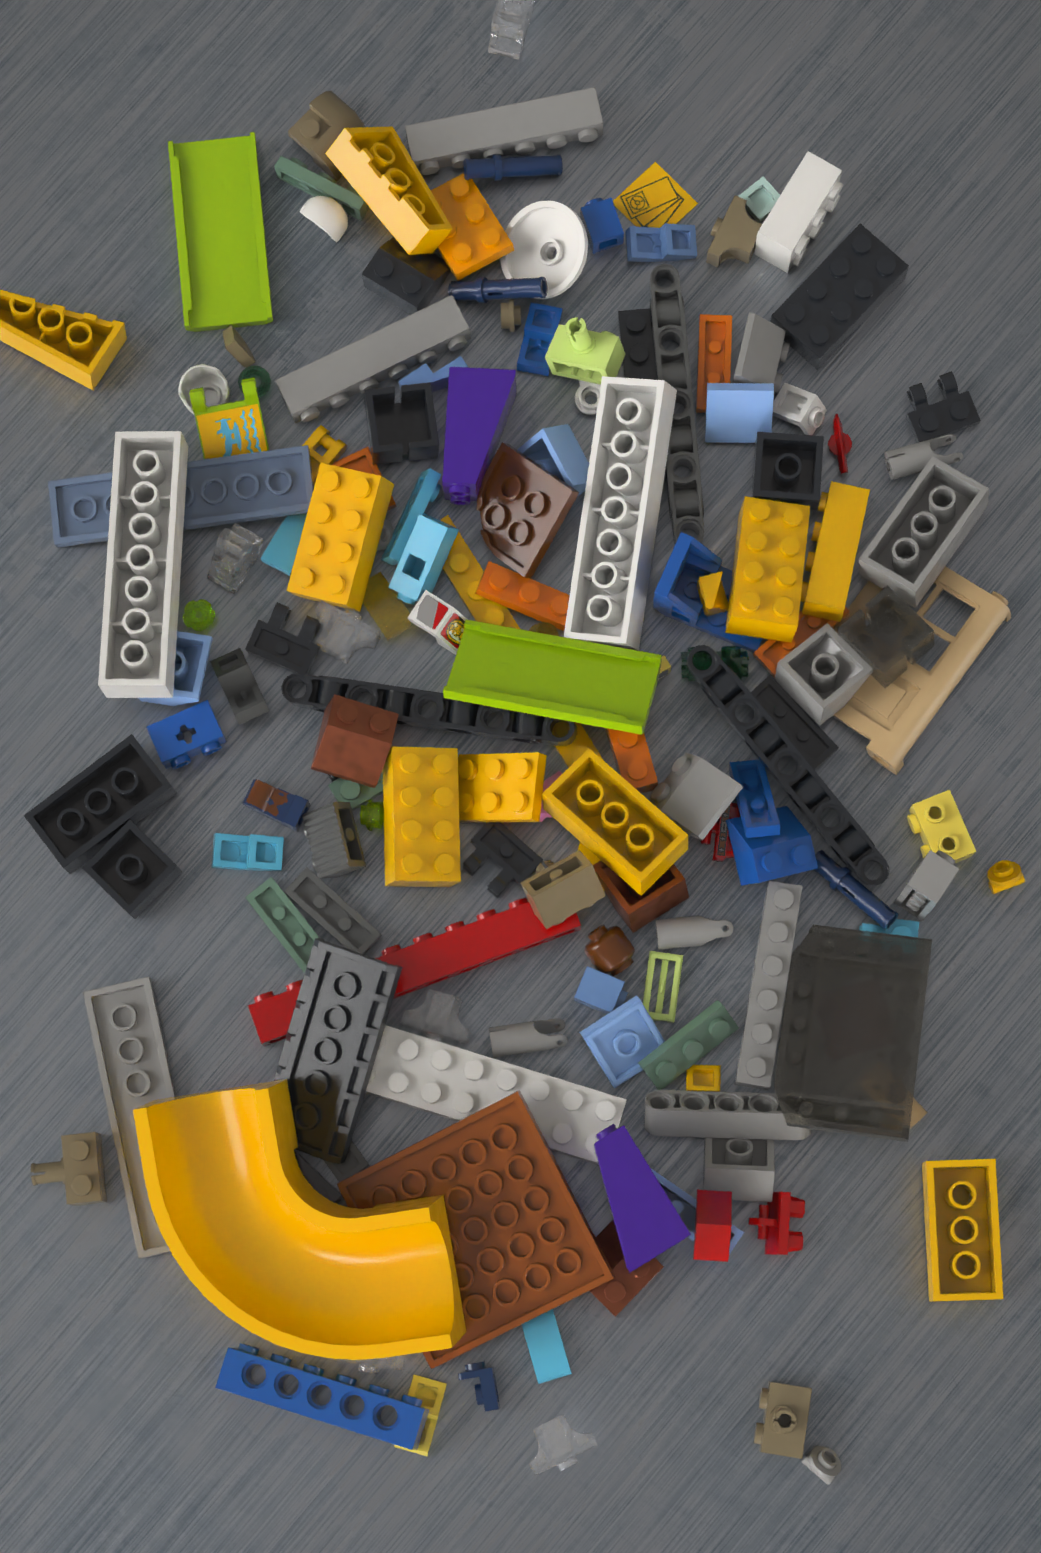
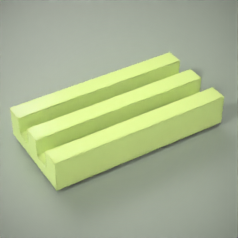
M656 951L649 952L643 1005L654 1021L675 1022L683 955ZM655 959H660L662 964L655 1012H649ZM669 961H675L669 1014H662Z

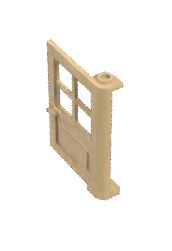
M946 566L933 583L936 587L917 613L887 596L884 589L868 581L849 606L850 614L834 628L873 668V672L848 703L835 713L833 717L871 740L866 746L869 756L895 775L904 766L903 758L1004 620L1008 622L1011 618V611L1007 606L1009 602L1005 597L994 591L991 594ZM943 590L975 609L955 637L923 618ZM880 600L911 619L892 647L860 628ZM918 624L950 643L930 671L898 652Z

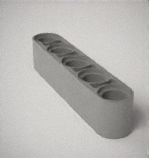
M655 1090L648 1093L645 1097L644 1128L648 1133L655 1136L803 1140L811 1134L813 1102L809 1097L801 1094Z

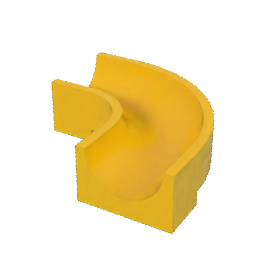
M287 1079L157 1099L133 1109L145 1184L159 1230L173 1257L189 1280L207 1300L227 1317L251 1333L276 1345L304 1354L333 1359L361 1360L386 1358L453 1348L466 1333L444 1195L379 1204L367 1209L345 1207L322 1196L303 1176L295 1157L294 1149L298 1147Z

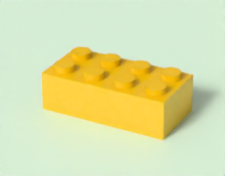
M320 463L286 591L300 598L361 611L394 488L392 482L379 475Z
M744 497L738 516L725 633L792 642L799 621L810 506Z
M392 746L383 767L385 886L452 887L461 882L458 748Z
M590 748L542 793L543 809L641 896L688 850L689 835Z
M996 1159L923 1162L922 1178L929 1302L1003 1299Z

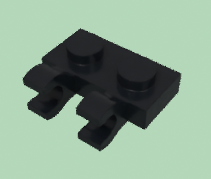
M952 371L940 375V379L937 380L945 400L928 405L922 383L909 387V391L906 392L914 409L913 412L907 413L906 418L916 443L953 434L980 423V417L969 391L959 394L957 382Z
M277 602L268 623L258 620L245 650L294 673L308 675L320 649L312 641L317 636L321 623H319V620L307 615L298 636L286 632L282 628L287 623L292 611L289 610V607Z
M487 822L471 839V843L476 847V850L463 862L462 865L464 866L462 868L473 876L489 858L502 870L487 886V890L496 898H499L512 881H515L521 887V882L528 879L535 872L537 866L543 863V859L501 822Z

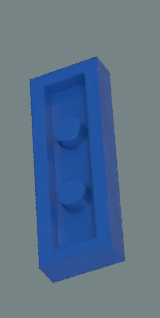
M759 759L729 762L730 777L743 786L736 796V801L746 838L780 835V822L764 765Z

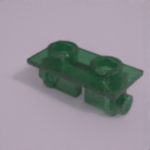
M723 646L721 651H715L740 680H742V677H748V663L742 664V660H749L747 651H741L740 646ZM689 647L688 652H681L682 662H686L689 652L694 647ZM699 652L693 656L692 663L698 670H706L711 665V659L706 653ZM681 665V678H688V681H696L686 665Z

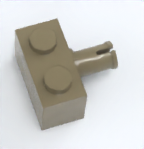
M580 850L555 864L550 860L544 861L548 867L546 869L540 863L536 868V874L521 882V886L534 914L546 929L564 922L567 917L584 908L591 907L596 901L606 896L593 865Z
M88 1132L61 1135L63 1154L61 1161L31 1164V1173L45 1172L43 1175L31 1176L33 1186L63 1182L66 1189L67 1205L77 1206L107 1202L102 1137L100 1133Z
M770 1381L768 1382V1388H761L759 1408L765 1409L763 1423H756L754 1444H760V1452L799 1459L803 1458L812 1388Z

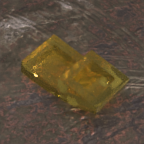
M380 571L369 578L362 605L370 617L373 618L386 640L389 641L413 626L414 623L408 620L409 611L403 602L398 599L397 593L388 588L390 583Z

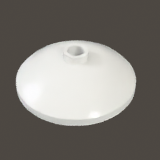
M549 200L532 203L513 217L505 232L513 243L514 251L500 258L505 278L545 277L548 286L547 296L545 298L538 297L533 299H549L562 294L574 284L586 262L588 238L582 220L568 206ZM557 250L556 257L553 259V253Z

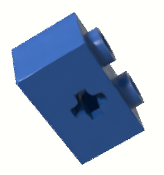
M208 700L146 727L159 758L166 769L171 766L172 769L184 767L191 762V757L201 753L203 756L211 755L222 748L221 744L227 742ZM186 731H190L192 734V742L189 744L183 740Z

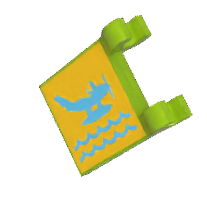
M255 377L242 379L241 385L244 400L207 406L203 387L190 390V400L204 459L269 451Z

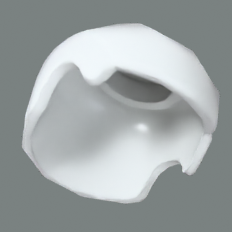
M312 197L306 201L300 210L301 214L323 229L336 243L347 230V213L340 203L330 197Z
M205 364L190 367L181 376L178 388L179 396L193 415L194 412L189 395L191 389L203 387L207 406L229 402L231 392L225 376L216 367Z

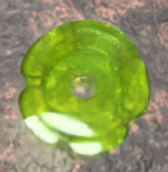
M192 600L184 607L185 614H183L182 619L187 627H192L195 631H203L214 622L215 612L211 609V604L207 600ZM197 612H201L202 615L201 617L197 618L195 614Z
M370 798L367 805H361L360 823L361 825H366L369 831L382 829L384 822L383 802H374L373 798Z

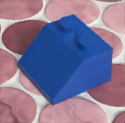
M788 806L776 808L780 822V835L746 838L741 816L726 820L741 886L761 883L818 868L811 835Z

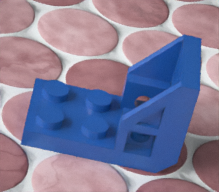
M680 532L655 589L653 608L666 617L754 653L759 648L763 638L725 633L728 611L710 616L705 615L703 604H701L698 594L697 581L699 577L722 571L721 581L729 604L732 570L722 567V559L694 537Z

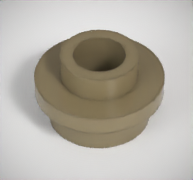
M509 299V302L501 303V329H509L510 332H515V325H521V306H514V299Z

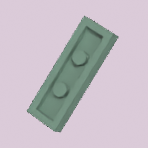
M280 155L274 166L277 178L314 197H330L340 203L348 215L360 221L363 220L368 211L367 204L353 187L345 189L335 184L336 181L328 174L323 172L316 174L308 170L307 165L299 159L292 157L289 160Z
M270 877L245 898L305 973L314 940L320 937L275 880Z
M717 1000L638 1062V1064L658 1090H662L738 1030L739 1027L724 1005Z

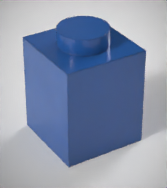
M595 198L580 208V219L585 226L588 242L593 254L624 244V232L612 198L605 200Z

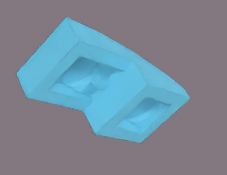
M307 513L291 515L285 518L260 558L263 563L288 576L291 575Z
M215 833L211 868L281 871L284 837Z
M553 1309L521 1324L538 1384L572 1374Z

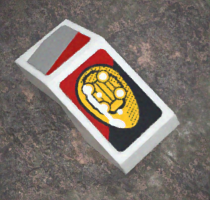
M425 590L409 614L408 620L436 637L437 644L453 654H457L465 629V619L467 618L454 607Z

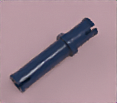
M560 154L501 158V155H493L492 158H466L463 161L465 180L493 178L494 181H501L502 177L562 175L563 170Z
M478 277L476 281H451L448 288L449 296L453 295L456 302L477 300L478 303H487L489 300L545 298L548 291L545 277L488 280L486 277Z
M822 849L815 854L818 868L814 870L830 883L829 887L832 890H839L859 909L877 922L882 929H888L895 922L899 914L855 879L848 867L842 868Z

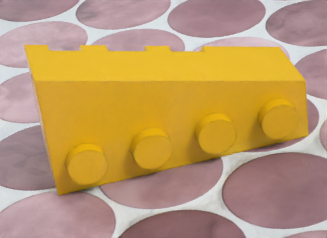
M393 126L344 128L325 153L408 255L433 254L453 229Z
M0 289V341L94 391L127 340L125 323L116 320L112 322L99 319L97 315L86 312L80 314L69 311L64 306L52 304L51 306L39 303L34 298Z

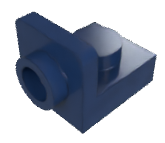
M485 1361L464 1365L465 1372L458 1373L459 1380L480 1378V1384H475L477 1404H484L485 1412L500 1409L494 1367L486 1368Z

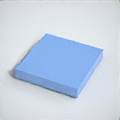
M707 383L705 442L755 443L757 432H772L774 383Z
M637 995L579 1032L614 1089L641 1072L643 1069L638 1062L665 1042Z

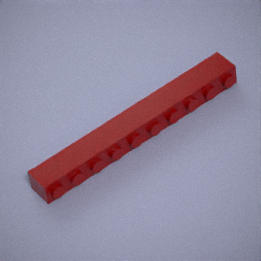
M525 897L509 903V909L500 913H496L495 909L485 911L477 915L478 921L465 925L464 921L450 924L445 927V933L433 937L432 933L420 935L413 939V945L401 949L400 944L383 949L381 951L382 956L375 959L403 967L393 998L395 999L581 930L577 913L567 917L564 922L546 929L534 914L530 903ZM303 980L286 985L287 991L274 995L273 991L254 997L255 1003L248 1005L260 1042L264 1047L286 1039Z

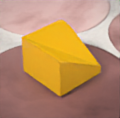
M722 571L699 577L697 581L698 594L701 604H703L704 614L707 616L728 611V600L721 581Z

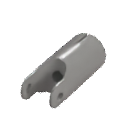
M949 434L885 451V464L891 480L920 473L932 456L947 465L962 460L963 454L959 452L949 455H940L933 452L938 447L953 443L956 440V435Z
M699 915L655 920L658 950L702 946L707 942L713 941L715 938L728 937L733 932V924L730 921L711 920ZM724 925L726 926L725 931L722 930V927Z
M555 1018L489 1027L493 1058L564 1047L568 1043L567 1036L563 1034L545 1035L563 1030L565 1027L564 1020Z

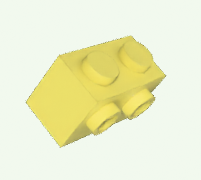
M950 790L912 804L907 820L914 834L919 833L924 845L920 847L923 858H925L930 850L934 853L940 850L956 861L955 863L972 857L976 853L974 844Z

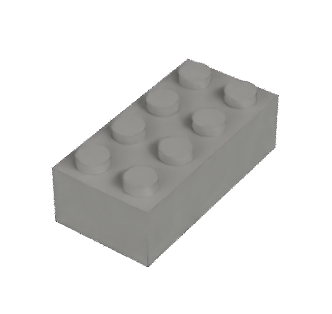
M932 456L859 558V575L916 608L987 508L989 488Z

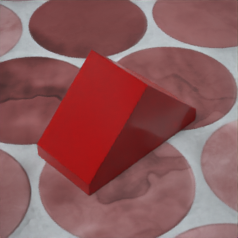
M697 1189L693 1260L728 1262L732 1226L731 1191Z

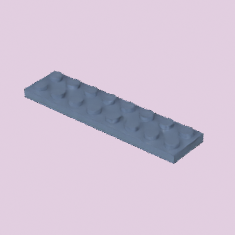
M308 445L187 462L183 530L306 514L314 489ZM112 472L48 481L54 545L59 548L108 541Z

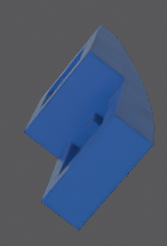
M531 302L517 361V371L549 376L550 368L545 356L557 327L561 323L563 308Z

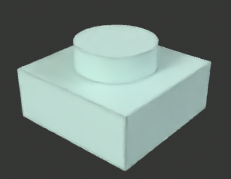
M763 176L738 197L747 200L746 210L758 223H761L767 218L780 194Z

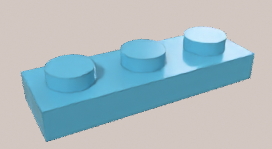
M430 468L421 472L395 527L392 539L381 557L382 561L392 566L399 563L419 514L427 515L424 511L428 502L432 503L440 491L441 485L438 484L441 477L440 473Z

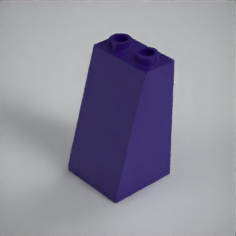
M449 367L442 485L445 500H450L451 504L469 505L470 501H477L485 472L494 458L517 395L516 370Z
M612 1124L596 1134L598 1141L594 1143V1150L625 1265L629 1273L683 1241L691 1234L625 1126L623 1125L617 1129Z

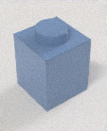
M587 966L574 996V1001L608 1014L624 1004L628 992L623 990L625 981Z

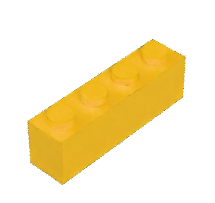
M831 481L828 493L821 492L817 511L824 513L822 522L815 521L811 541L817 542L815 552H808L804 571L810 572L809 582H802L801 602H804L802 614L841 622L870 489Z

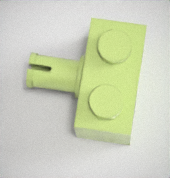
M574 317L568 320L566 325H558L545 359L553 375L601 385L602 376H617L626 353L619 336L608 331H602L601 333L590 331L587 329L586 322L582 318L578 321V317Z

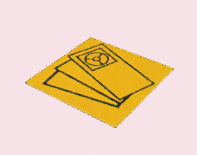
M656 162L613 200L614 206L636 227L661 228L665 223L677 224L698 204Z

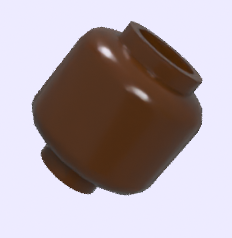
M603 924L587 935L590 941L585 946V954L596 970L605 974L610 973L613 977L624 971L634 962L631 958L635 953L634 946L620 927L612 926L606 928Z

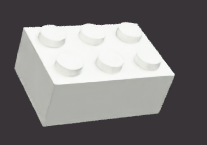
M808 151L757 233L754 254L786 273L789 272L793 264L799 266L808 249L806 246L810 238L816 239L824 225L822 220L826 212L832 213L841 197L838 194L843 187V184L840 183L842 170Z

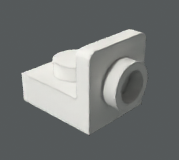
M784 383L773 401V416L799 426L806 435H813L816 428L823 423L827 411L816 394Z

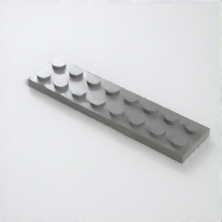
M144 977L83 992L138 1259L171 1251L159 1230L150 1205L133 1109L153 1100L176 1097L152 981L150 977Z

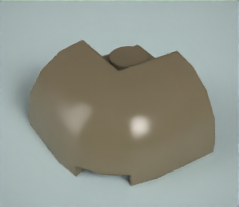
M325 91L309 103L310 109L288 130V135L312 156L315 164L337 182L343 174L325 153L344 128L365 127L356 112L335 93Z

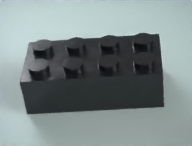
M860 223L771 315L770 322L785 330L784 341L790 343V347L818 370L903 282L909 265Z
M131 734L26 813L24 817L63 869L71 874L91 859L129 820L136 825L177 794V792Z

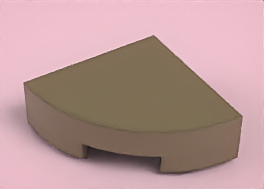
M230 325L223 331L225 348L243 367L248 368L255 363L254 356L240 334Z

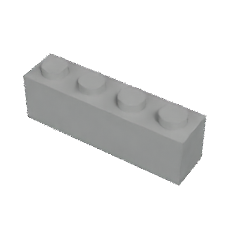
M930 850L894 904L920 921H923L936 906L960 870L954 866L956 861L940 850L937 853Z

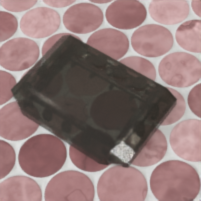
M812 925L800 946H797L791 956L774 1091L787 1126L908 1142L932 939Z

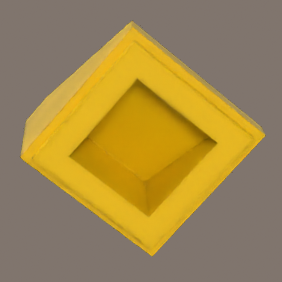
M694 1064L686 1070V1091L720 1092L721 1065Z

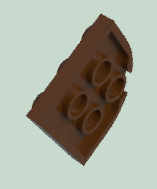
M502 442L485 472L477 497V511H480L483 528L480 532L486 545L498 559L523 577L531 579L579 492L510 444Z

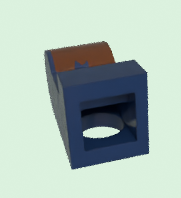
M253 779L242 802L243 805L296 832H299L304 821L302 815L307 813L311 806L307 799L293 795L280 788L277 789L257 779Z

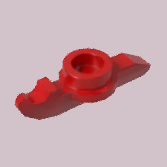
M835 414L833 419L834 434L828 441V448L832 454L837 456L840 473H848L846 455L852 448V440L848 434L843 433L841 420L838 414Z

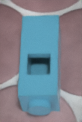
M419 514L388 587L398 592V599L415 605L425 590L430 593L433 592L459 529L432 516Z

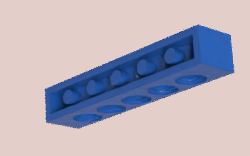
M240 1343L238 1349L228 1347L215 1388L410 1450H418L430 1410L421 1407L423 1400L405 1394L402 1395L401 1400L389 1397V1389L370 1384L367 1390L355 1386L357 1379L338 1373L336 1379L323 1376V1368L305 1363L303 1369L290 1365L291 1358L272 1353L271 1358L268 1359L258 1355L259 1348ZM260 1364L266 1371V1378L261 1384L257 1385L251 1378V1372L255 1366ZM289 1375H294L299 1382L298 1390L292 1395L287 1394L283 1387L284 1380ZM322 1385L328 1386L332 1394L331 1400L326 1405H321L316 1399V1391ZM355 1395L360 1396L364 1401V1410L357 1416L353 1415L348 1407L350 1399ZM389 1405L397 1411V1420L391 1426L385 1425L381 1419L382 1410Z

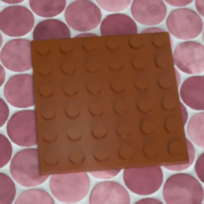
M520 1090L337 1183L347 1206L358 1209L373 1208L379 1204L444 1195L466 1333L453 1348L422 1352L431 1369L615 1277Z

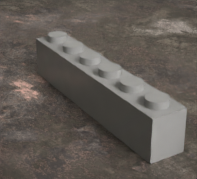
M593 87L405 126L412 160L421 174L430 175L438 172L440 168L450 166L463 168V161L466 158L484 159L492 158L493 155H501V158H503L504 155L514 153L517 155H527L538 148H561L567 142L577 140L580 142H591L596 140L598 136L603 135V119L596 88Z
M450 295L275 381L294 422H309L320 415V411L330 406L332 408L343 406L350 400L349 397L359 392L365 394V390L377 388L380 382L391 378V380L398 379L407 374L409 368L419 363L421 366L425 363L429 364L437 359L438 354L448 349L456 351L467 344V340L471 339L470 328L453 295Z
M771 880L767 884L734 1085L767 1091L770 1089L803 886Z

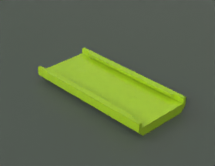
M250 132V136L176 144L173 141H168L185 329L187 331L200 332L227 329L230 325L238 328L266 325L272 322L273 311L255 132Z
M465 619V629L447 685L443 689L444 698L640 735L644 733L660 674L662 655Z

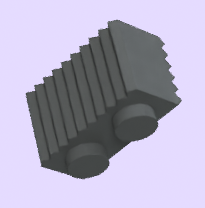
M332 802L302 815V818L305 820L304 834L309 840L310 850L313 852L312 865L319 879L337 878L366 867L350 802Z

